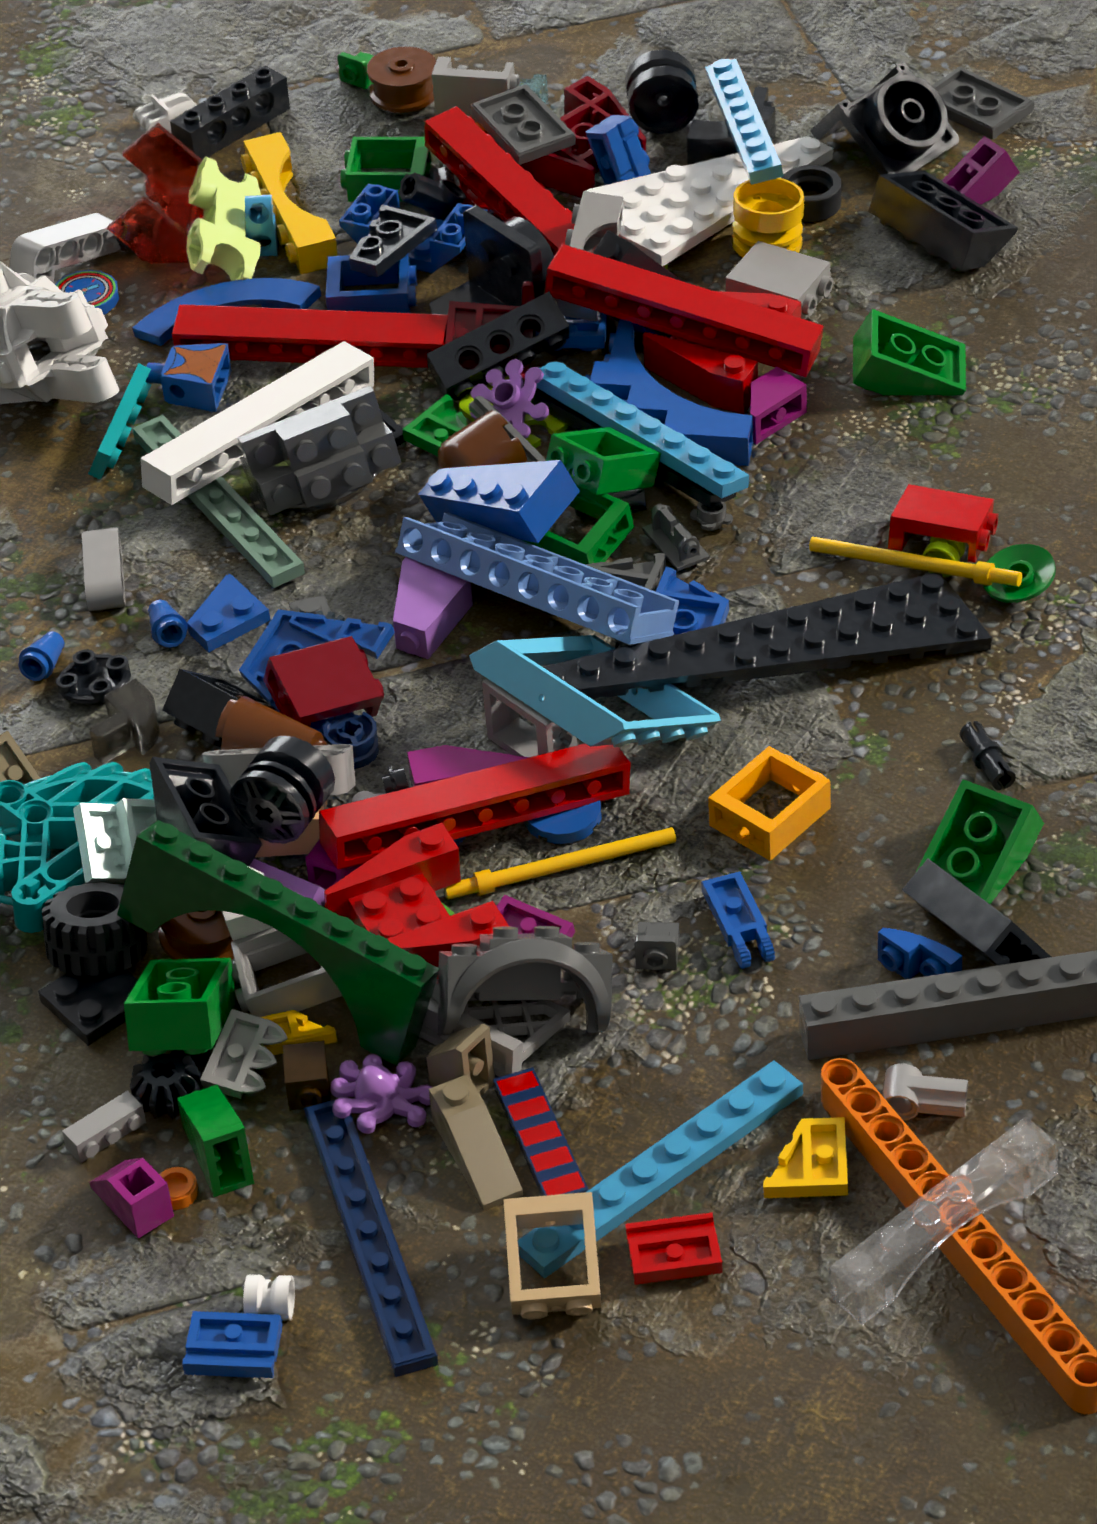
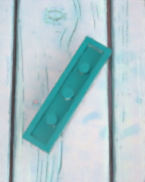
M138 363L88 472L89 475L101 480L107 467L114 469L122 451L116 448V446L124 447L132 429L126 426V424L134 425L142 407L136 404V402L144 403L151 388V384L146 382L151 370L150 368Z

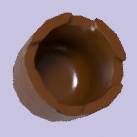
M490 410L448 437L441 443L438 449L440 469L524 463L528 461L518 437L511 440L504 430L503 426L507 425L508 422L498 412Z

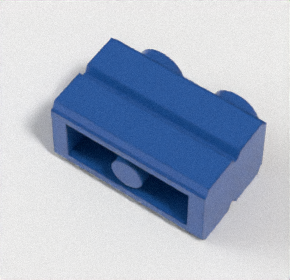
M612 115L601 121L600 124L585 131L605 185L651 174L648 166L650 163L649 156L641 147L638 139L639 128L635 121L631 119V116Z

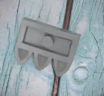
M231 1009L201 1076L202 1087L208 1088L218 1085L223 1094L239 1099L242 1098L243 1094L256 1093L266 1089L263 1079L253 1070L265 1069L277 1064L274 1055L264 1045H274L286 1041L287 1035L284 1030L270 1020Z

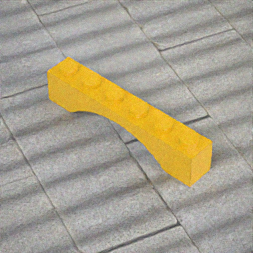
M278 132L245 140V154L241 155L243 170L245 173L256 177L261 195H272L277 236L280 244H285L289 262H295L301 275L326 269L328 256H338L336 237L327 220L300 209L284 193L288 182L293 177L290 149L282 133Z

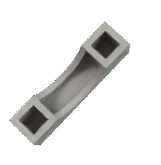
M583 191L581 203L574 204L572 224H575L574 229L567 230L565 245L593 253L607 230L619 236L623 221L624 197ZM553 297L557 301L563 316L598 321L600 312Z

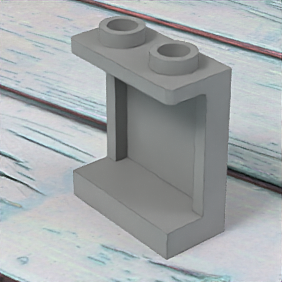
M438 56L431 74L435 116L457 106L467 116L472 117L477 122L470 114V104L520 86L519 75L514 73V63L507 62L504 71L501 72L452 68L451 57Z
M757 241L726 276V292L770 293L801 301V319L804 320L814 313L816 306L824 297L830 294L833 287V278L830 277V262L761 241Z

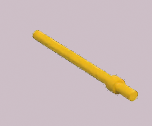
M812 537L809 543V550L813 552L970 578L977 584L990 586L992 583L1019 587L1022 582V572L995 568V564L978 561L976 564L818 537Z
M673 827L495 872L486 869L474 872L473 877L463 879L461 882L443 889L447 900L473 893L481 896L495 892L497 887L675 843L676 835Z

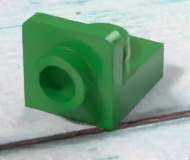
M341 52L337 56L340 81L363 89L368 88L372 82L367 75V65L374 56L363 52L358 53L356 56Z

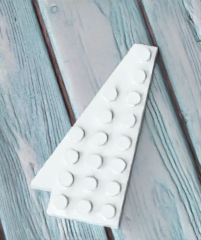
M809 136L773 144L782 164L783 174L792 168L803 165L823 166L833 158L832 147ZM737 152L732 155L686 166L671 165L666 168V171L586 191L624 197L623 221L619 237L632 243L657 263L664 266L734 222V191L737 186L749 180Z

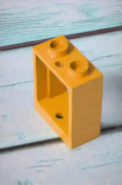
M768 746L708 797L709 826L771 861L831 808L830 780L821 773L813 771L795 761L791 756ZM770 780L799 795L797 799L773 819L744 804L747 799Z

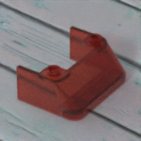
M157 123L122 152V156L146 175L145 192L151 201L162 206V210L143 196L112 221L107 229L131 248L142 261L152 264L189 263L186 252L188 234L194 221L197 218L203 219V209L189 203V190L192 187L202 159L162 125Z

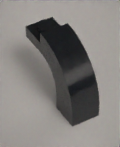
M755 87L752 97L769 137L773 141L776 135L773 101H768V88ZM692 120L687 135L688 165L738 152L725 120Z

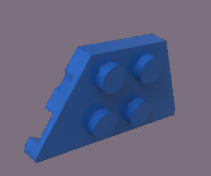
M665 567L656 592L679 600L673 627L674 635L725 623L729 613L728 599L716 592L706 590L703 585L694 580L687 584L676 577V570L671 567Z

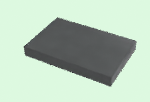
M958 67L932 85L945 104L948 119L992 140L1034 111V101L962 67Z
M527 84L470 104V114L506 152L512 155L519 165L576 145V135Z

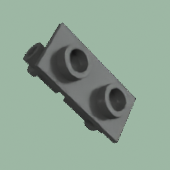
M657 504L653 507L651 511L652 524L642 527V530L662 553H666V558L677 571L710 559L709 554L699 544V540L692 536L676 516L673 515V511L668 505Z

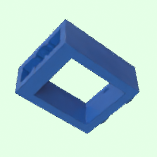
M409 253L379 277H369L366 274L352 271L349 263L351 255L328 256L326 282L327 310L410 313V307L417 305L415 287L417 286L416 265L410 266ZM399 283V288L344 291V286Z

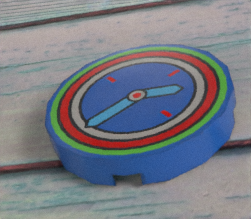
M77 271L64 276L55 284L65 293L81 290L87 304L94 305L95 308H101L103 315L112 310L119 301L117 281L111 275L102 271Z

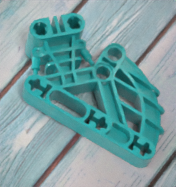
M81 762L66 767L53 775L26 784L15 780L0 782V903L13 906L14 922L19 930L28 933L43 930L42 908L45 907V902L53 898V895L57 892L64 891L72 886L85 884L73 808L80 803L117 804L123 798L154 800L150 769L144 768L134 772H125L123 767L116 762L107 763L92 769L88 763ZM6 837H10L14 841L6 840ZM51 849H66L51 859ZM11 891L12 897L5 896V892Z

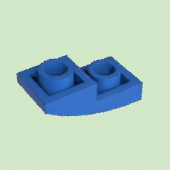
M882 928L878 932V961L886 969L895 971L905 979H911L919 972L924 976L962 971V955L934 940L897 929Z

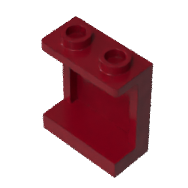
M352 636L269 657L263 678L279 712L309 727L312 722L364 709L372 717L377 716L381 701L384 699V690L381 682L373 677L368 667V659L365 652L358 648Z

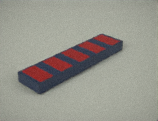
M528 1068L493 1079L494 1090L541 1196L587 1192L589 1189L534 1068Z

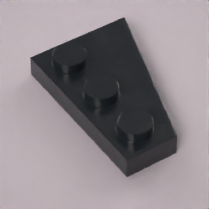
M382 204L379 209V218L372 220L369 225L370 232L368 236L361 238L349 257L350 269L366 274L369 277H379L437 231L436 218Z

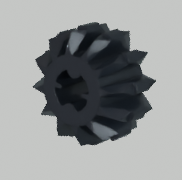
M173 1050L170 1054L163 1053L154 1057L143 1055L142 1064L133 1066L130 1084L131 1094L143 1105L144 1112L150 1111L155 1119L163 1113L168 1114L173 1119L175 1112L179 1111L177 1098L201 1089V1072L195 1066L191 1055L182 1056L178 1050Z

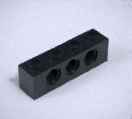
M265 65L243 79L234 82L219 93L208 97L207 100L195 107L184 111L183 114L170 121L174 152L196 165L202 162L205 156H212L290 109L287 77Z
M547 292L427 353V367L444 396L447 394L451 398L456 397L460 399L469 395L476 385L485 382L486 374L490 370L498 369L504 375L506 365L511 360L518 359L522 362L523 366H526L534 361L536 355L546 350L552 352L561 348L566 343V340L569 339V324L551 293ZM527 329H534L539 332V335L534 338H527L522 335V332ZM499 344L509 348L508 351L502 354L494 353L491 349ZM466 360H473L478 364L474 369L470 370L460 366Z

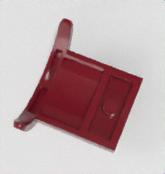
M526 281L523 283L522 305L534 299V286L532 282ZM449 301L445 344L520 306ZM527 329L522 332L523 336L533 338L534 329ZM499 344L492 347L491 350L494 353L502 354L508 351L509 348ZM466 360L460 366L470 370L474 369L478 364L473 360ZM530 364L524 366L523 371L520 373L523 380H525L526 372L530 369Z

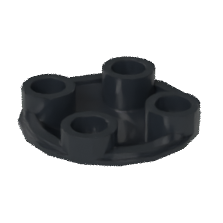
M89 649L80 650L73 655V662L56 679L58 691L66 700L77 704H95L107 701L119 695L128 686L131 678L128 659L123 655L112 656L109 654H95Z

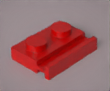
M712 1212L625 1224L635 1285L722 1273V1259Z

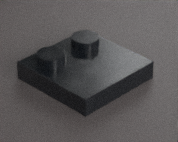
M127 969L117 971L114 974L91 977L66 973L39 990L38 993L40 1002L89 1046L126 1022L124 1003L138 979Z

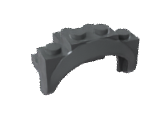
M370 386L238 437L243 457L240 458L242 467L256 498L269 515L288 508L318 510L342 504L365 489L381 471L401 463L393 432L383 422L375 392ZM283 461L288 464V466H273Z
M536 926L534 927V933L518 934L517 927H493V934H480V946L474 944H453L452 951H439V980H436L431 997L438 1001V1035L451 1036L454 1033V1029L458 1025L470 998H475L478 1001L559 1000L564 995H576L577 999L584 1000L586 1032H604L609 1025L611 1017L613 954L599 949V943L577 942L574 943V949H572V938L559 933V927Z

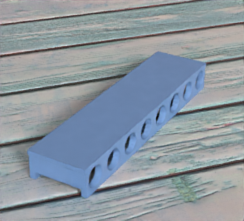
M449 512L444 513L441 522L424 524L409 517L403 518L398 547H396L395 553L629 645L674 635L673 627L679 600Z

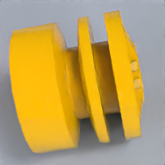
M775 178L752 185L750 180H747L737 186L733 194V215L735 220L732 224V245L734 251L741 257H744L757 241H761L799 253L802 247L801 234L803 232L801 220L804 215V194L802 189L795 183L782 178Z

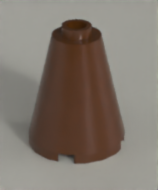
M241 695L237 696L238 700L230 699L221 713L215 737L222 738L221 750L262 748L269 739L277 736L296 737L310 743L312 746L327 745L321 732L249 697Z

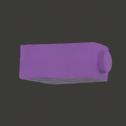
M405 557L402 561L393 617L396 649L429 659L473 605L471 582Z

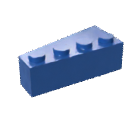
M551 460L438 469L428 479V483L418 495L436 522H441L444 513L449 512L519 540L539 543L580 491L562 461Z

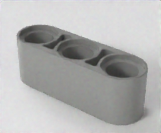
M119 528L82 531L84 585L88 611L126 607Z

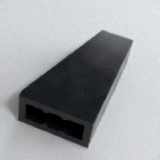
M929 859L923 863L902 889L925 911L995 966L1051 957L1013 921Z

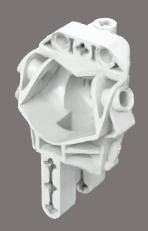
M1 261L0 404L27 401L48 402L52 398L97 403L116 395L119 392V387L107 359L95 356L102 345V341L108 339L105 332L108 324L101 308H95L94 305L87 304L81 290L70 293L62 292L46 276L42 275L36 279L28 273L18 274ZM33 339L46 341L51 352L35 362L26 343Z

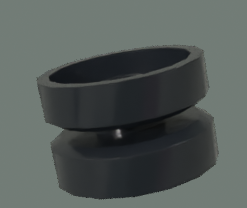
M666 49L652 50L640 55L629 66L625 76L629 114L639 127L651 133L667 134L685 128L694 119L699 108V99L694 69L688 59L678 52Z

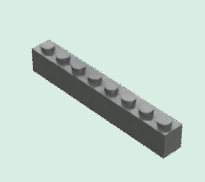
M1097 950L800 995L799 1026L807 1059H819L1097 1016Z

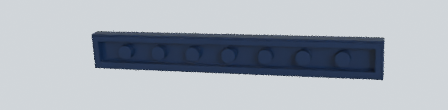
M335 1100L304 1108L311 1136L395 1377L437 1366V1353L351 1114L346 1118L336 1117L332 1110Z

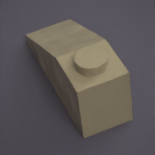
M466 1074L430 1088L429 1097L432 1122L482 1209L485 1211L503 1204V1199L523 1196V1189L486 1104L469 1075Z

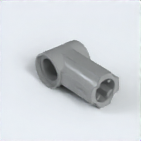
M895 1064L886 1070L882 1096L903 1121L913 1119L918 1113L964 1117L968 1080L923 1076L920 1070L912 1065Z

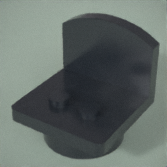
M905 62L897 65L873 89L857 100L850 103L846 98L838 103L810 130L815 139L820 141L845 126L880 175L918 171L959 142V136L948 122L947 110L939 93L928 82L914 76Z
M477 205L463 212L469 281L430 303L431 314L448 315L449 301L522 306V286L526 281L533 283L534 299L543 295L546 287L547 268L554 258L548 242L532 223L521 217H512L502 222Z

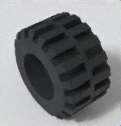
M106 882L85 883L57 892L53 895V898L45 902V907L42 908L47 959L53 967L59 968V971L91 977L109 975L120 970H126L132 967L131 964L138 963L142 959V955H145L147 952V931L117 916L124 885L108 884Z

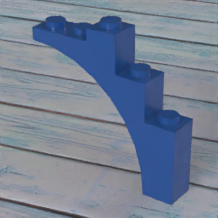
M619 319L616 333L610 334L609 353L611 354H605L604 362L595 361L592 374L586 375V377L603 389L611 391L625 402L636 406L637 409L647 415L660 420L661 423L669 428L682 433L691 441L709 449L710 452L725 461L731 462L734 465L749 466L753 447V415L729 413L704 407L677 396L659 384L644 369L635 353L633 322Z

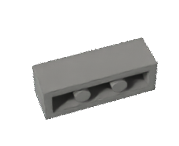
M127 1090L64 1129L62 1134L66 1149L80 1163L95 1156L104 1148L116 1143L120 1138L146 1123L143 1105Z

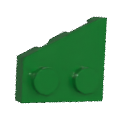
M446 394L402 429L403 439L438 457V449L441 443L467 426V419L462 412L458 413L453 406V399Z

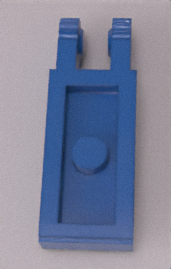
M741 872L702 881V893L728 947L732 946L738 966L741 969L751 966V955L745 942L755 939L758 951L764 962L773 961L775 959V952L767 933V924Z

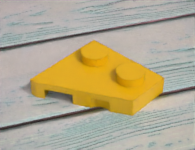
M845 1117L801 1119L793 1132L792 1141L785 1145L780 1153L778 1166L771 1178L766 1177L763 1182L764 1198L848 1195Z

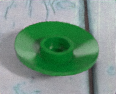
M1017 544L1006 547L995 553L987 562L995 564V568L1022 572L1021 585L1016 587L992 583L990 586L983 585L989 596L1001 602L1017 603L1030 600L1043 593L1054 580L1056 573L1054 559L1046 549L1037 545Z

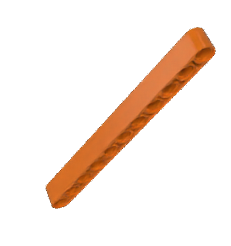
M836 1058L826 1062L821 1069V1103L827 1113L832 1118L845 1117L846 1136L1072 1410L1081 1414L1096 1413L1097 1351L860 1068L854 1062L845 1058Z

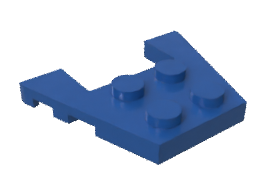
M278 609L239 671L241 676L279 712L263 681L269 657L352 636L359 649H362L365 654L378 659L395 631L393 625L385 622H379L378 625L362 623L361 619L347 618L345 621L326 619L325 615ZM334 717L312 722L310 727L321 732L324 739L323 727L326 721L331 722L334 720Z

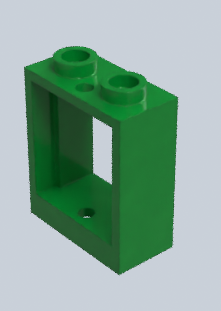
M353 137L350 150H345V169H341L340 176L341 188L347 189L348 202H354L368 184L395 189L399 193L400 182L406 174L410 175L416 172L426 177L432 169V154L425 147V137ZM363 168H411V172H362ZM398 194L399 202H405L401 199L400 195Z
M611 427L552 434L546 461L561 460L576 485L595 495L653 487L661 452Z
M576 485L580 492L569 506L599 519L581 542L575 544L549 531L539 543L524 541L585 565L605 562L634 528L629 503L607 493L595 495Z

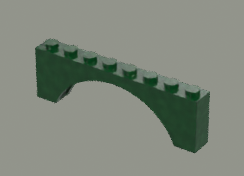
M157 820L137 835L117 916L149 933H153L172 918L196 911H225L256 919L288 936L306 950L327 972L348 1005L362 1048L397 1066L416 1047L440 968L426 962L421 956L411 954L390 943L385 937L375 935L356 925L351 919L339 916L322 907L315 900L303 897L286 888L279 881L270 879L252 870L245 863L218 852L209 844L200 842L182 833L171 824Z

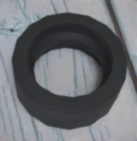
M803 165L792 168L781 177L795 183L803 192L818 191L823 193L816 196H804L802 222H818L828 219L841 208V178L835 171L818 165Z

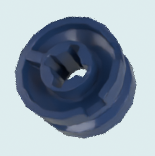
M353 711L335 716L331 722L326 721L323 727L324 741L327 742V745H353L354 769L369 765L376 759L379 753L376 722L372 716L365 712L362 715H357Z

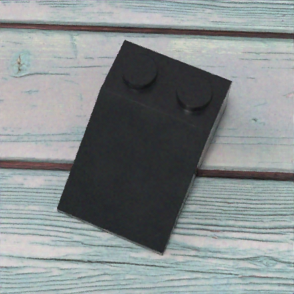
M152 757L149 764L157 820L171 824L182 833L200 842H205L218 852L250 866L261 848L262 842L259 837H256L243 827L234 815L229 802L230 789L232 787L220 765Z

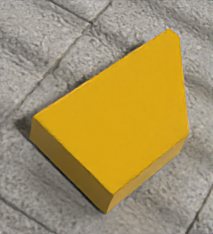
M295 1010L260 1017L278 1024L287 1035V1040L284 1042L264 1045L273 1055L283 1054L282 1045L325 1041V1044L337 1042L334 1027L318 1025L309 1021L307 1015Z

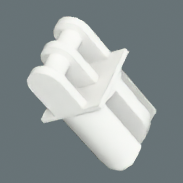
M183 91L176 92L159 100L154 95H151L152 102L138 107L133 113V118L152 136L162 132L172 136L170 121L197 104Z

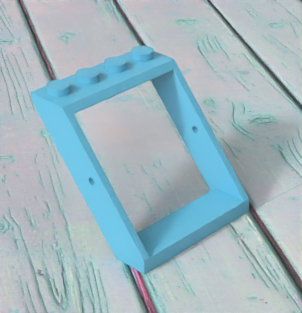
M595 635L497 640L469 655L475 671L590 747L603 745L621 747L638 742V745H644L657 740L667 743L679 738L694 740L709 733L707 728L721 721L717 712L676 686L665 684L663 691L649 692L648 689L639 687L631 688L626 695L618 696L652 718V720L627 722L540 666L565 662L616 649Z

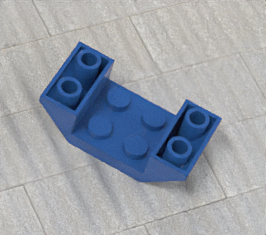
M368 184L339 220L340 227L358 244L362 237L368 236L370 232L369 225L372 220L379 218V209L382 204L400 209L398 190L381 185ZM457 203L444 221L436 220L437 231L409 252L410 266L416 265V270L433 273L457 256L466 246L463 212L471 208L472 205Z

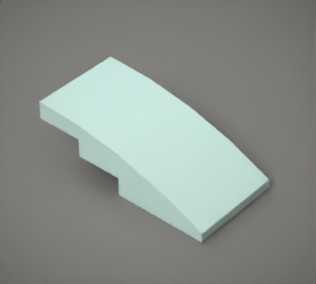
M123 798L117 804L80 803L73 808L85 883L106 882L108 884H125L137 835L157 821L154 800Z

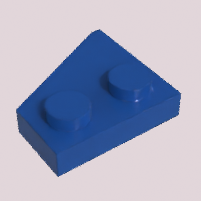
M228 574L188 620V633L209 653L270 621V613L263 603L236 578Z

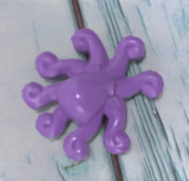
M514 359L505 368L510 379L504 380L505 377L500 370L492 369L486 374V381L493 385L492 390H489L484 384H478L472 389L471 397L474 399L477 396H482L487 399L524 438H527L531 430L528 425L524 424L525 414L530 415L537 421L546 419L549 414L546 404L541 402L534 406L530 402L535 394L536 384L543 379L544 373L540 368H530L525 374V384L523 386V379L520 373L523 371L524 366L520 360ZM470 412L472 418L476 420L477 418Z
M374 1054L368 1055L364 1059L361 1070L358 1069L356 1062L352 1060H345L341 1063L339 1070L341 1078L332 1080L330 1089L332 1095L338 1098L335 1100L332 1109L336 1117L346 1118L351 1113H362L357 1119L358 1130L367 1134L374 1132L376 1124L389 1119L393 1113L407 1117L408 1125L412 1127L422 1126L426 1122V1111L422 1107L411 1103L420 1101L425 1105H430L429 1089L432 1086L427 1084L411 1088L416 1075V1068L412 1063L408 1061L400 1062L396 1067V1074H392L387 1068L382 1066L381 1057Z

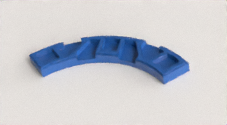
M252 278L223 282L192 291L171 300L148 314L132 329L134 337L162 346L172 338L179 304L234 307L262 305V308L308 309L321 296L320 286L281 278Z

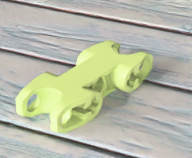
M206 156L199 165L194 182L189 190V203L203 209V219L197 218L194 221L187 238L186 252L190 267L193 271L203 274L205 267L208 264H212L225 270L230 276L231 281L252 279L257 260L260 257V243L245 237V196L261 195L256 177L245 173L241 183L233 182L224 177L219 171L217 161Z

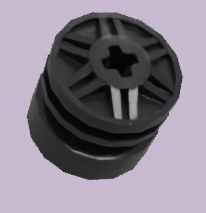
M277 736L265 743L232 786L229 802L234 815L242 826L256 837L271 843L286 844L299 838L315 817V814L334 791L335 776L332 766L325 756L310 743L292 736Z

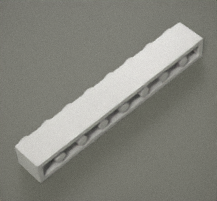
M343 341L141 458L142 487L171 505L177 503L241 465L240 458L243 457L238 437L367 386L374 387V358Z

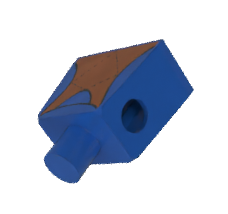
M228 344L175 345L171 348L165 363L149 362L146 367L151 370L146 381L147 383L162 384L164 400L169 404L216 412L232 371Z

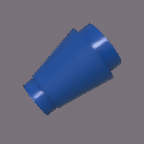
M165 600L152 602L148 608L152 638L156 643L164 647L178 646L186 637L188 629L186 620Z
M50 631L22 650L18 663L21 673L32 681H40L51 676L65 645L63 637L56 632Z

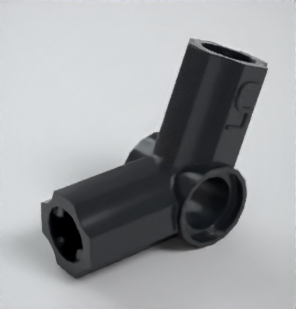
M446 167L432 169L426 177L416 172L410 175L406 174L400 182L401 187L398 193L403 201L420 207L431 217L443 221L457 203L462 204L466 199L465 193L455 184L454 173Z

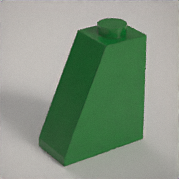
M218 1085L178 1097L177 1102L182 1127L213 1197L254 1184L244 1125Z

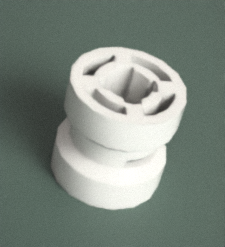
M248 1274L244 1285V1313L281 1315V1320L290 1321L293 1316L295 1303L293 1276L279 1275L271 1281L265 1279L262 1275Z

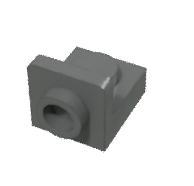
M638 922V933L635 936L634 943L636 969L677 970L680 936L679 923Z

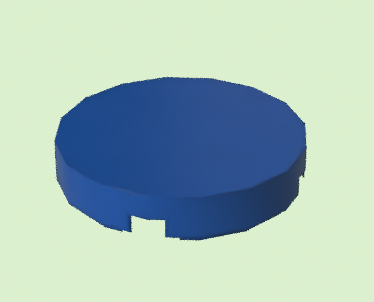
M599 800L582 807L524 821L533 836L537 838L538 835L545 837L549 843H574L587 838L593 833V828L597 824L599 826L602 820L601 802Z

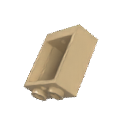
M592 1192L503 1199L512 1314H521V1317L525 1319H540L546 1317L548 1312L566 1311L568 1315L580 1316L591 1313L594 1308H601ZM583 1224L588 1284L522 1290L517 1229Z

